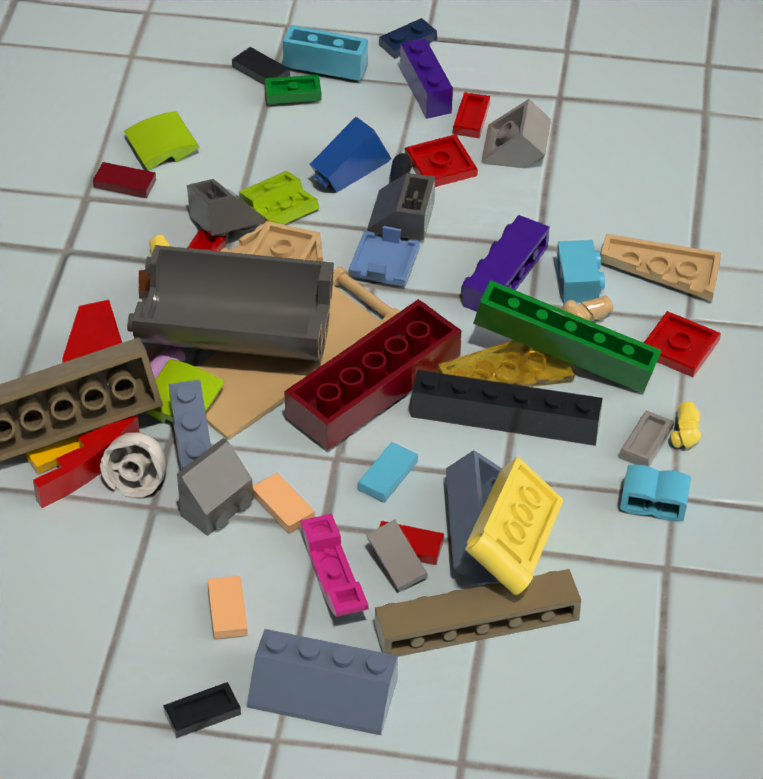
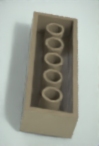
M138 337L0 384V461L163 406L146 349L140 338Z

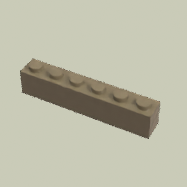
M570 569L549 571L545 574L533 576L529 585L518 595L512 594L501 582L495 584L488 583L480 587L453 590L445 594L430 597L422 596L414 600L388 603L384 606L375 607V630L382 652L400 657L578 621L580 618L581 597Z

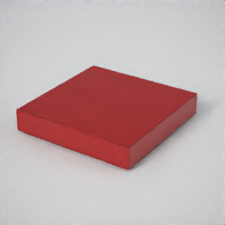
M456 134L405 147V153L411 157L412 168L415 173L434 176L435 187L478 175V168Z
M666 311L643 343L661 350L657 363L694 378L720 341L721 333Z

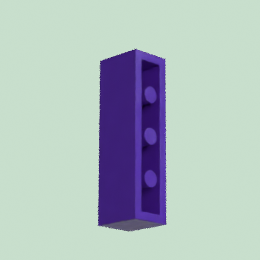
M518 215L512 224H507L499 241H494L491 245L489 254L485 259L479 260L472 276L465 278L461 287V293L464 294L463 307L477 312L490 280L517 290L547 250L550 226Z

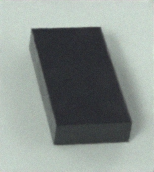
M252 47L247 48L232 59V67L264 85L265 78L290 76V69Z
M228 682L163 705L164 713L176 739L241 715V707Z

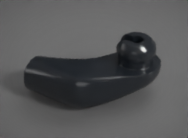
M400 153L393 158L390 172L391 182L410 172L412 160L408 154Z

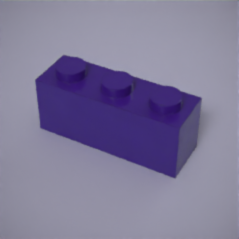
M427 39L401 43L400 70L426 119L451 114L453 87Z

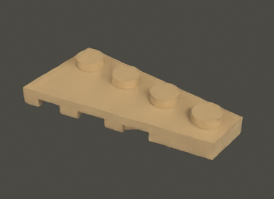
M610 234L605 235L601 252L602 263L701 298L713 300L721 259L720 252Z

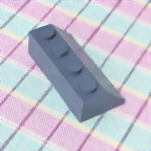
M473 450L446 468L450 537L453 554L452 563L454 569L459 574L468 577L476 583L500 582L465 550L470 534L502 469Z
M264 629L254 659L247 708L381 735L398 680V656Z

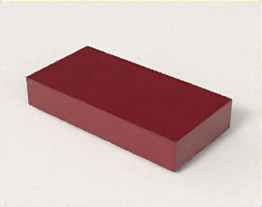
M102 162L93 178V187L147 198L156 181V172Z

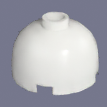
M126 433L117 437L105 450L100 463L102 476L108 486L113 490L118 488L120 491H125L124 496L130 498H142L152 494L162 482L167 466L166 456L159 442L143 433Z

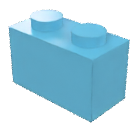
M593 240L558 241L556 265L563 304L569 300L582 303L598 298L600 290L605 289L604 272H599L601 256L599 251L595 252Z

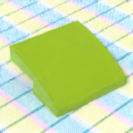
M177 111L147 118L124 130V133L148 171L171 156L178 162L200 148Z
M284 171L239 191V196L263 215L265 222L269 221L284 225L319 209L318 199L304 191L301 179L288 171Z
M169 359L155 379L163 406L146 411L145 413L163 423L167 419L173 422L169 399V384L200 380L205 412L207 413L223 388L225 381L190 364Z

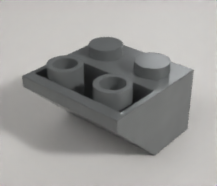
M406 173L378 191L367 231L383 235V226L402 229V238L424 241L435 202V177Z
M215 179L187 185L190 217L211 236H225L229 231L237 229L248 230L254 228L257 224L265 223L263 215Z

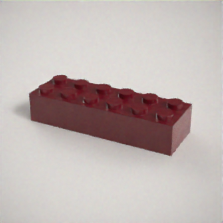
M418 299L285 390V417L329 450L412 391L418 370L437 373L461 356L462 330Z

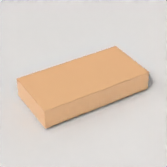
M278 473L253 486V496L288 533L301 527L300 520L315 517V511Z
M241 576L207 579L214 639L247 636L248 630Z

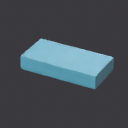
M391 442L358 481V490L386 502L417 464L418 454Z

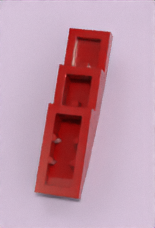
M134 415L105 425L79 437L80 448L56 458L57 469L33 479L35 497L40 507L44 508L64 498L102 473L100 467L101 459L113 440L126 433H140L138 416Z

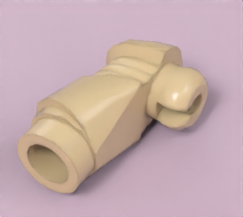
M604 295L582 302L580 305H577L574 300H569L563 304L562 310L589 321L604 319L608 313L612 312L613 304L609 297Z

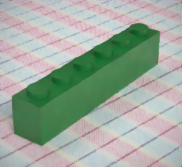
M491 280L480 301L473 322L475 325L641 393H644L661 353L660 349Z

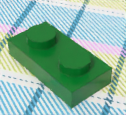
M319 74L265 78L267 104L322 100Z

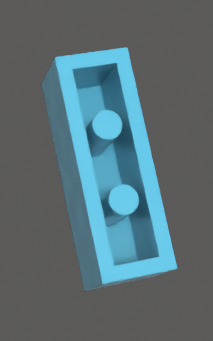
M290 25L283 39V65L297 70L361 81L368 66V39Z

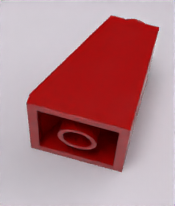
M109 300L80 305L78 307L63 354V363L122 343Z

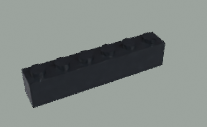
M418 370L412 390L411 417L596 446L603 398Z

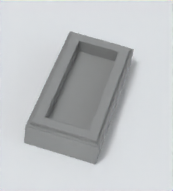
M645 410L621 448L619 458L635 465L650 467L673 430L674 421Z
M395 519L366 535L398 592L428 577L425 568Z

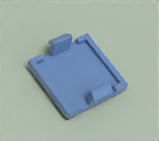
M383 226V237L375 236L374 232L364 231L348 269L349 276L405 287L420 249V241L410 239L408 242L401 241L402 229Z

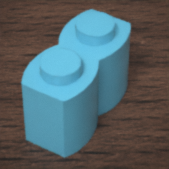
M628 465L620 509L635 515H653L663 520L683 521L691 477L675 470L658 471L646 465Z

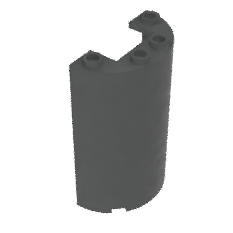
M155 245L152 257L147 256L145 274L150 275L147 299H142V302H137L135 312L129 314L127 323L128 332H133L134 339L139 337L142 344L319 362L322 360L330 319L329 309L334 277L333 262Z

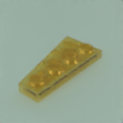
M514 340L438 364L437 370L438 373L528 387L571 383L575 377L568 362Z

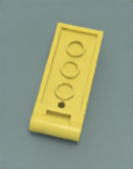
M517 456L500 470L470 534L465 550L512 594H520L533 579V572L564 499Z

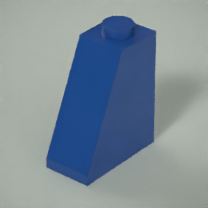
M355 116L309 165L315 172L313 178L320 186L325 189L329 186L335 192H339L385 165L392 158L375 130Z

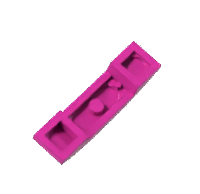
M332 513L300 520L313 569L325 600L333 614L338 617L368 610L369 605L360 582L355 581L341 546V535Z

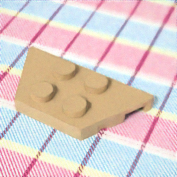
M269 221L258 226L255 231L239 238L240 244L230 251L227 248L221 250V252L323 261L320 232Z

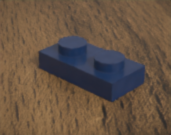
M420 18L380 36L379 46L396 59L400 57L401 43L425 38L428 43L437 40V30L423 18Z

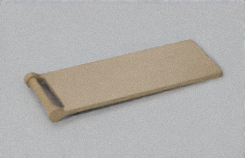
M337 267L334 270L332 299H330L329 327L322 360L319 362L219 351L197 366V368L225 381L223 388L206 413L207 424L225 439L230 440L285 401V390L399 313L400 310L389 307L349 276L348 271L342 267ZM335 286H344L384 318L380 321Z

